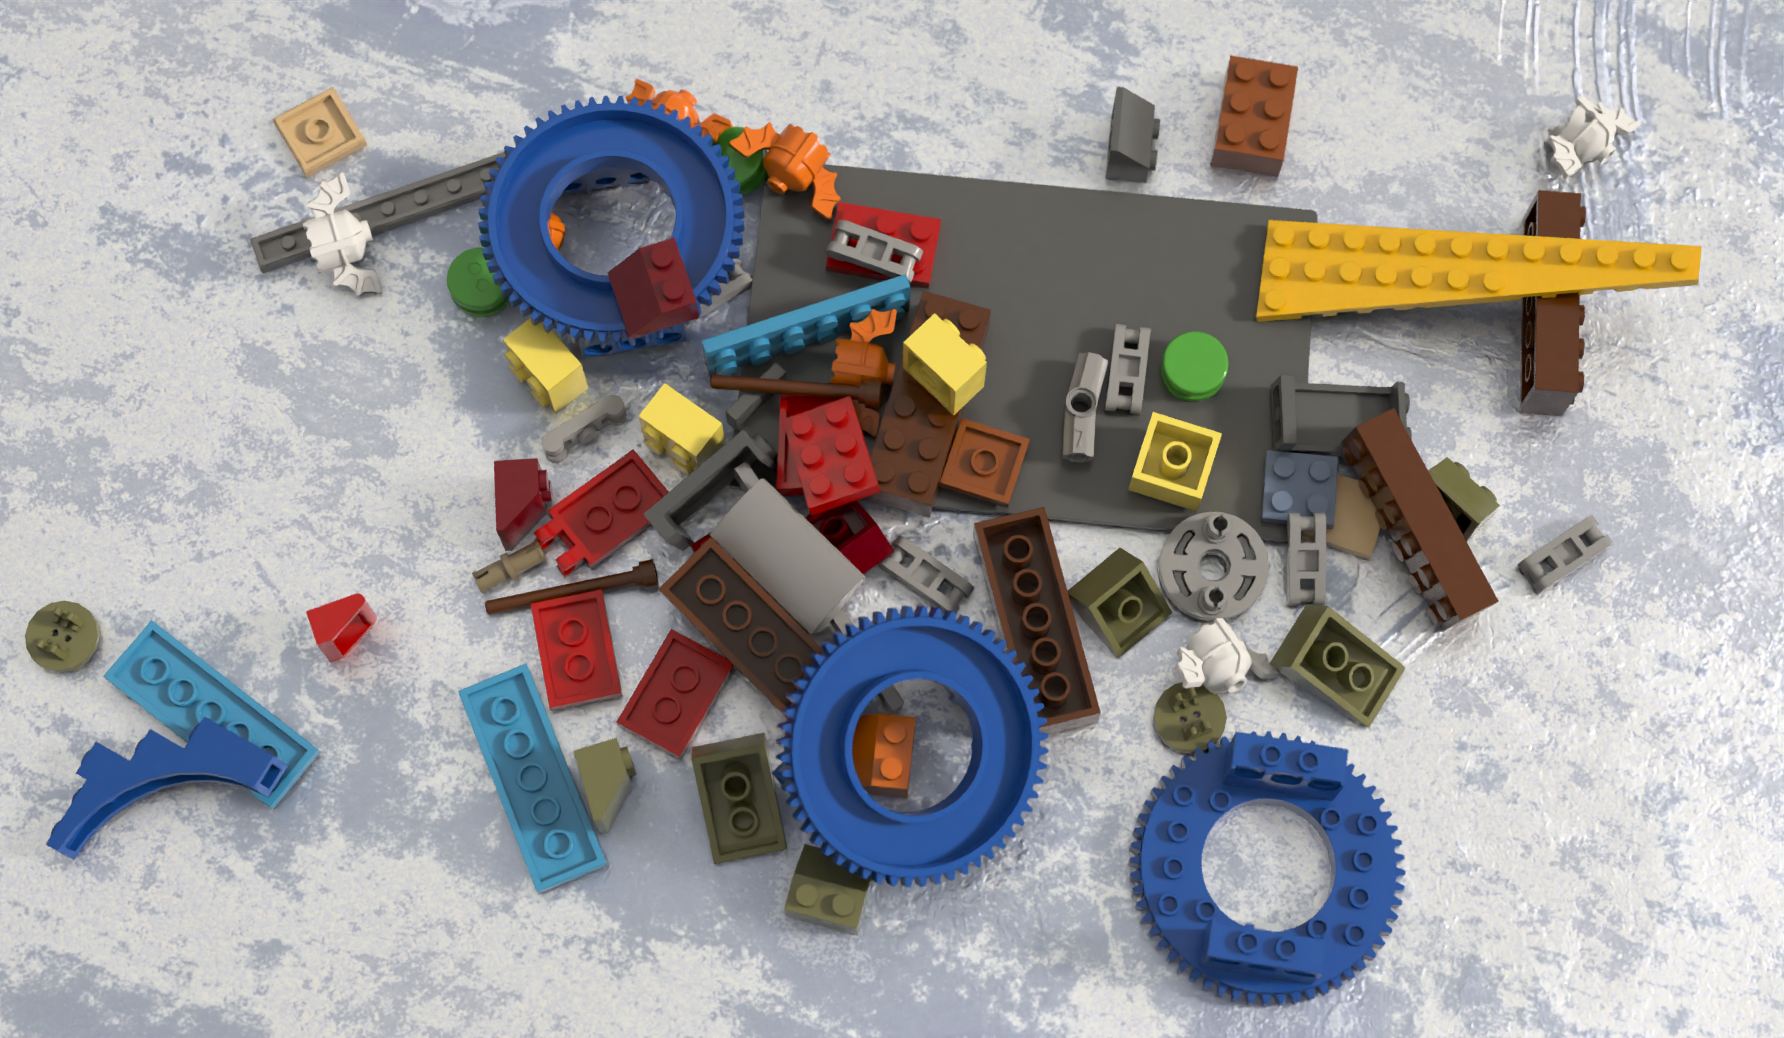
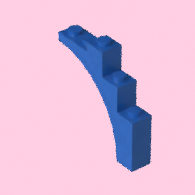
M205 716L200 724L191 731L185 748L151 729L136 745L135 753L130 761L102 744L95 742L91 750L83 756L81 766L76 774L85 778L86 782L74 794L71 805L63 818L54 825L46 845L74 860L89 839L114 815L141 798L162 789L183 784L220 782L245 787L269 797L288 765Z

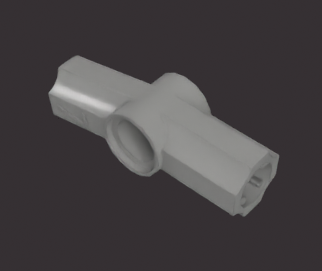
M1091 352L1078 354L1070 388L1066 396L1063 414L1062 459L1069 460L1070 462L1084 463L1086 461H1093L1096 409L1109 360L1104 359L1099 354ZM1076 402H1083L1087 404L1089 410L1083 413L1077 412L1071 405Z

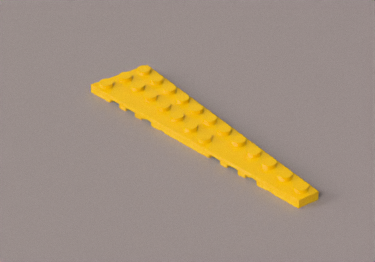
M1269 220L1256 318L1257 322L1300 319L1303 315L1323 314L1324 317L1336 316L1339 312L1358 311V314L1371 313L1375 309L1386 308L1407 310L1415 307L1431 308L1520 300V297L1542 295V298L1556 297V294L1577 292L1578 295L1593 294V291L1612 289L1616 292L1634 291L1639 288L1658 289L1698 285L1702 246Z

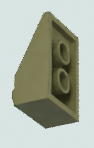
M1312 604L1305 605L1269 663L1294 684L1366 728L1371 726L1406 668L1329 606Z
M765 733L692 747L691 760L714 864L787 849Z

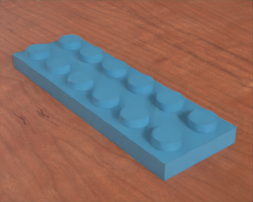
M904 274L701 340L709 376L712 374L730 375L736 372L738 367L750 363L754 366L761 365L771 360V356L783 352L787 355L795 354L802 351L805 345L817 341L820 344L831 342L838 338L839 334L851 331L850 323L866 319L872 312V309L879 312L896 309V320H898L906 312H909L911 286L908 278Z
M152 620L103 676L187 743L191 731L200 724L205 716L287 764L288 767L269 797L247 789L272 810L321 753L315 746Z
M525 663L459 690L458 693L537 893L541 894L608 866L527 664Z

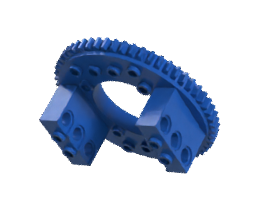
M604 96L602 104H597L594 98L590 97L588 106H583L579 100H576L575 109L569 110L564 104L561 105V114L556 115L552 110L548 111L549 120L546 122L537 117L535 119L537 128L532 129L526 125L524 127L526 137L522 138L515 135L513 139L516 147H504L507 158H496L497 167L500 170L490 169V178L494 182L484 183L485 191L488 194L481 195L480 198L482 206L485 208H481L478 211L480 219L484 220L478 223L480 233L483 234L479 236L481 246L486 247L482 252L484 259L490 260L486 264L489 273H495L492 276L495 285H502L500 287L503 297L510 296L509 302L513 308L520 305L519 311L523 318L531 314L530 318L534 326L543 321L544 332L549 333L555 328L559 339H562L566 334H570L572 343L576 344L578 341L583 359L686 342L684 324L688 325L690 321L629 339L608 275H597L581 270L568 262L558 252L549 235L550 216L556 200L562 194L587 191L588 194L594 193V189L618 185H621V188H625L630 183L648 180L657 182L668 194L675 208V226L671 238L675 237L697 301L698 314L700 316L701 304L709 307L712 305L710 294L718 296L721 294V287L718 283L727 284L729 282V276L725 271L734 272L735 262L732 259H739L740 249L736 246L743 245V235L740 234L745 230L744 221L740 220L745 218L744 207H740L743 205L742 194L738 193L740 191L739 180H734V168H728L729 158L721 156L722 152L719 144L712 146L713 141L710 134L701 137L703 134L702 126L697 125L691 128V119L688 116L679 121L677 110H673L667 115L664 104H661L655 110L652 109L651 100H647L643 106L638 105L637 97H633L629 104L624 103L623 96H618L616 103H611L609 97Z
M902 606L900 614L897 608L890 607L887 608L886 618L882 612L874 611L872 612V622L868 617L861 616L858 618L859 628L851 623L845 624V636L840 632H833L832 636L835 643L830 644L824 641L820 643L824 653L822 655L811 653L809 656L814 664L811 667L805 665L800 667L805 676L803 680L793 679L792 682L798 689L796 693L786 694V697L792 704L790 707L781 708V712L788 716L787 722L778 723L777 726L785 731V736L776 739L777 744L784 746V751L776 754V759L783 762L772 772V775L780 782L781 790L791 795L785 801L786 804L791 807H798L792 814V817L798 821L805 819L800 830L806 834L813 832L809 841L816 846L823 843L820 852L826 856L833 853L831 859L833 863L840 866L845 862V870L853 873L858 868V876L867 879L871 874V880L879 884L885 878L887 884L896 886L900 879L901 885L911 887L914 879L917 885L925 887L927 878H929L930 882L938 885L941 882L942 874L950 881L955 880V869L963 875L969 874L968 863L980 868L982 866L981 855L993 859L992 847L996 846L1004 849L1006 847L1002 839L1004 835L1012 838L1016 836L1012 829L1013 824L1022 826L1025 824L1020 814L1022 811L1032 812L1033 809L1027 801L1029 798H1038L1039 796L1032 788L1034 784H1043L1044 781L1036 775L1037 770L1047 768V764L1039 761V756L1048 753L1047 748L1040 746V741L1049 738L1048 733L1039 731V727L1047 723V718L1037 716V712L1044 708V704L1033 701V698L1040 692L1037 688H1028V684L1034 679L1032 675L1020 674L1026 664L1021 661L1013 662L1017 652L1011 649L1003 651L1007 642L999 638L993 641L995 632L989 629L982 632V623L973 621L969 625L970 617L960 615L956 620V612L946 610L942 616V609L935 607L931 608L929 614L925 606H917L915 612H913L911 606ZM906 680H931L943 686L950 694L948 699L952 703L959 705L968 716L973 737L970 764L957 788L938 804L914 812H898L886 809L866 792L856 774L852 757L855 727L869 702L884 689Z
M1256 731L1251 732V734L1235 732L1231 742L1226 736L1221 738L1220 748H1217L1212 741L1208 742L1206 754L1199 748H1196L1193 753L1194 761L1187 756L1182 757L1180 762L1183 770L1175 765L1170 768L1169 772L1173 779L1164 775L1160 778L1159 783L1164 790L1153 787L1150 795L1155 801L1145 800L1143 808L1149 814L1139 813L1137 821L1144 827L1134 828L1132 833L1133 836L1141 841L1132 842L1129 849L1139 854L1129 859L1128 865L1139 869L1130 873L1129 880L1140 883L1132 888L1131 894L1142 897V900L1136 903L1135 909L1147 911V914L1140 920L1141 924H1153L1154 926L1147 936L1149 938L1160 936L1161 941L1156 946L1157 951L1166 948L1170 950L1166 961L1169 963L1178 959L1180 961L1177 969L1179 974L1190 969L1189 981L1193 983L1198 978H1203L1202 989L1205 991L1213 984L1216 985L1218 997H1221L1226 990H1230L1232 1002H1236L1241 994H1245L1247 1005H1252L1256 996H1259L1262 1007L1269 1005L1271 997H1274L1278 1007H1282L1286 996L1289 997L1293 1005H1296L1300 1002V993L1309 1002L1315 998L1314 989L1322 996L1329 993L1328 983L1336 990L1343 986L1340 976L1347 981H1351L1355 977L1352 967L1361 972L1366 968L1363 958L1372 961L1377 956L1372 947L1381 949L1385 942L1380 935L1389 936L1393 931L1386 922H1395L1398 919V915L1391 908H1399L1402 905V900L1394 896V894L1401 893L1405 889L1404 885L1396 882V879L1402 878L1405 875V870L1396 867V864L1401 863L1405 857L1395 853V849L1402 845V841L1392 839L1391 835L1398 830L1397 825H1387L1386 821L1392 816L1391 811L1381 812L1379 808L1385 802L1384 798L1374 799L1372 797L1376 789L1374 785L1364 787L1365 774L1357 777L1352 774L1355 765L1350 764L1347 766L1349 749L1318 745L1313 740L1310 743L1301 742L1300 736H1297L1294 741L1287 740L1286 733H1282L1279 738H1273L1271 731H1267L1264 736L1257 735ZM1259 804L1283 807L1304 818L1322 838L1331 863L1330 888L1320 910L1307 922L1295 928L1277 932L1255 929L1254 924L1246 923L1243 926L1229 918L1211 898L1202 873L1203 847L1214 825L1224 816L1239 808Z

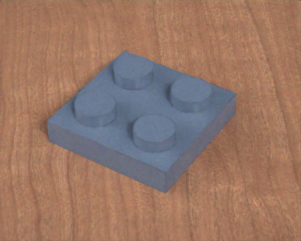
M1267 450L1264 462L1260 522L1287 525L1288 513H1300V516H1313V513H1325L1326 529H1332L1335 518L1338 457Z

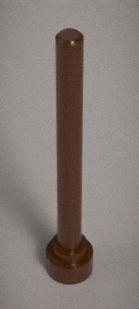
M712 374L710 377V387L714 389L838 399L850 396L852 400H858L859 404H865V408L881 409L882 380L868 379L867 383L860 382V385L856 386Z
M654 559L640 561L639 565L634 566L632 571L488 600L485 602L486 612L491 615L530 607L531 603L600 589L607 591L636 585L637 588L644 587L645 590L659 587Z

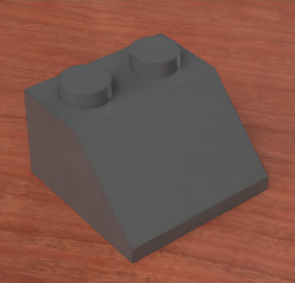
M1116 87L1111 114L1105 179L1146 183L1149 171H1155L1157 150H1151L1152 139L1158 140L1160 119L1154 118L1155 105L1124 87Z

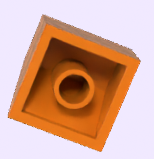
M888 714L860 716L853 735L852 757L858 779L868 794L908 798L916 717Z

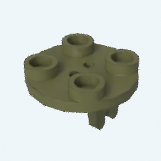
M70 601L53 602L38 610L29 621L25 633L26 649L33 661L46 670L59 673L66 671L70 673L77 672L96 651L100 638V625L92 613L79 603ZM58 631V635L53 636L54 632ZM68 637H71V640L69 642H66V639Z
M1183 682L1177 683L1165 690L1156 702L1153 716L1156 732L1164 744L1169 746L1175 753L1193 754L1196 748L1204 752L1208 749V742L1212 741L1216 744L1224 733L1227 720L1224 703L1217 694L1211 693L1203 684L1200 687L1184 688L1182 686ZM1197 712L1200 714V717L1196 718L1193 714ZM1180 718H1185L1186 722L1182 723Z

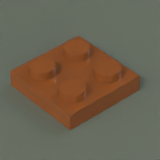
M962 418L940 480V487L1008 508L1030 439Z

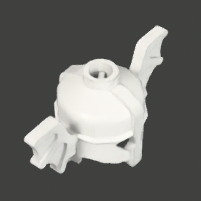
M1582 95L1575 101L1578 107L1571 118L1565 121V126L1561 127L1558 125L1556 128L1551 126L1547 130L1551 136L1547 142L1552 145L1554 155L1550 161L1558 165L1562 171V177L1567 179L1579 170L1581 163L1588 164L1596 160L1601 164L1605 162L1616 151V148L1612 145L1615 133L1627 136L1636 130L1641 122L1627 116L1623 108L1611 110L1606 108L1601 102L1595 105L1591 100H1587Z
M341 171L334 179L321 181L318 196L307 203L308 207L315 214V218L302 223L303 228L308 230L306 236L311 243L309 249L312 258L317 259L315 263L318 273L330 269L333 270V284L335 286H349L357 296L368 291L381 293L380 282L374 269L357 268L351 264L363 258L366 242L373 240L367 220L360 222L347 210L334 213L338 203L350 195L345 174Z
M1223 618L1215 619L1213 625L1206 624L1202 626L1198 633H1191L1188 636L1189 643L1186 649L1180 647L1176 654L1180 657V662L1174 667V670L1179 672L1182 677V686L1184 688L1200 687L1203 684L1213 694L1226 691L1235 693L1241 690L1247 683L1245 675L1249 669L1261 679L1277 678L1280 674L1279 671L1269 664L1267 654H1258L1248 648L1246 642L1239 640Z

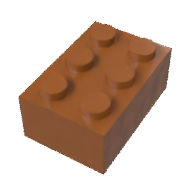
M1230 55L1225 73L1210 166L1275 177L1279 176L1285 156L1298 66Z

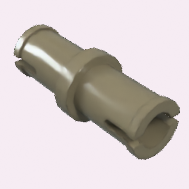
M535 540L533 543L510 555L507 552L500 555V560L472 572V575L476 579L475 581L480 591L484 593L486 590L510 578L512 581L518 579V574L541 562L547 561V558L538 541Z

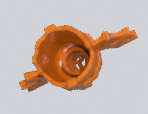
M636 79L634 90L630 95L626 96L628 103L631 102L633 97H637L638 105L643 106L647 100H651L652 109L655 110L661 104H664L667 115L673 110H677L679 121L688 116L691 119V128L697 125L702 126L703 134L701 137L710 134L712 141L715 143L719 141V136L723 131L733 127L729 119L718 114H712L700 123L699 115L694 108L697 100L691 93L683 89L679 92L673 90L662 91L653 99L655 94L653 86Z
M767 123L761 129L744 127L741 135L728 143L729 147L744 158H748L762 149L769 150L763 159V167L769 175V179L766 182L769 188L783 195L786 190L794 192L805 191L812 183L814 195L811 209L826 220L832 218L833 207L840 200V196L837 195L834 188L837 173L829 172L823 168L831 154L827 152L825 145L819 143V137L813 132L805 133L803 128L799 126L794 127L792 124H788L782 133L778 134L773 129L772 123Z
M872 309V312L863 321L850 323L851 339L837 338L836 344L839 346H836L835 351L837 359H834L831 371L834 372V377H831V384L859 386L860 382L867 383L868 379L882 380L883 386L885 384L892 385L895 364L888 362L884 348L881 345L869 342L874 337L890 334L894 331L896 309L886 312ZM853 400L861 429L867 431L873 437L877 436L880 414L871 408H865V404H859L858 400Z

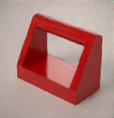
M359 593L306 611L316 644L330 663L345 658L377 622V616L364 596Z

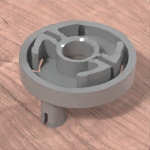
M1203 512L1182 521L1169 534L1159 557V577L1167 597L1185 614L1205 621H1215L1217 618L1227 620L1246 611L1262 593L1269 571L1267 551L1258 533L1244 520L1223 512ZM1188 531H1192L1195 535H1194V537L1192 538L1193 535L1191 534V532H1189V533H1187V534H1185V533L1188 532ZM1238 535H1243V536H1245V537L1247 538V540H1248V542H1249V545H1250V547L1252 548V551H1253V553H1254L1255 560L1253 559L1252 552H1251L1249 546L1247 545V544H1248V543H1247V540H1246L1244 537H1242V536H1240V537L1237 539V536H1238ZM1181 540V543L1179 544V546L1177 547V549H1176V551H1175V553H1174V550H1175L1177 544H1178L1179 541ZM1188 543V545H1187V547H1186V549H1185V552H1184V553L1187 554V555H1183L1184 547H1185V545ZM1213 554L1224 560L1226 573L1223 578L1209 580L1201 574L1199 563L1204 556ZM1181 575H1183L1185 584H1186L1188 590H1189L1190 593H1191V595H1190L1189 597H1187V596L1189 595V592H1188L1187 589L1185 588V585H1184V583H1183V580H1182ZM1253 577H1255V578H1254V581H1253V583H1252V585H1251V587H1250V589L1248 590V592H1247L1246 595H1245V592H1246V590L1248 589V587L1250 586Z

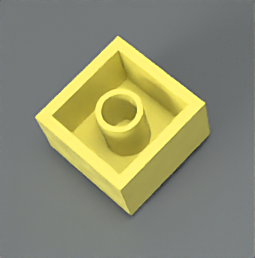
M934 313L903 342V368L950 413L955 415L984 387L987 366L986 356L975 344L971 343L968 345L959 337L960 332L948 319L942 321Z
M530 318L503 339L507 350L504 356L510 363L508 368L520 383L525 380L532 389L531 395L543 409L549 406L557 414L588 389L582 364L552 330L549 333L544 332L543 321L534 326Z
M666 383L663 384L638 416L642 429L641 432L645 439L644 444L657 455L662 453L668 455L673 459L672 464L686 475H690L691 472L695 471L726 444L722 423Z
M1153 412L1128 490L1197 512L1222 433Z

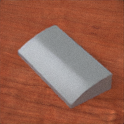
M764 478L760 479L742 496L710 533V536L810 634L824 630L866 578Z

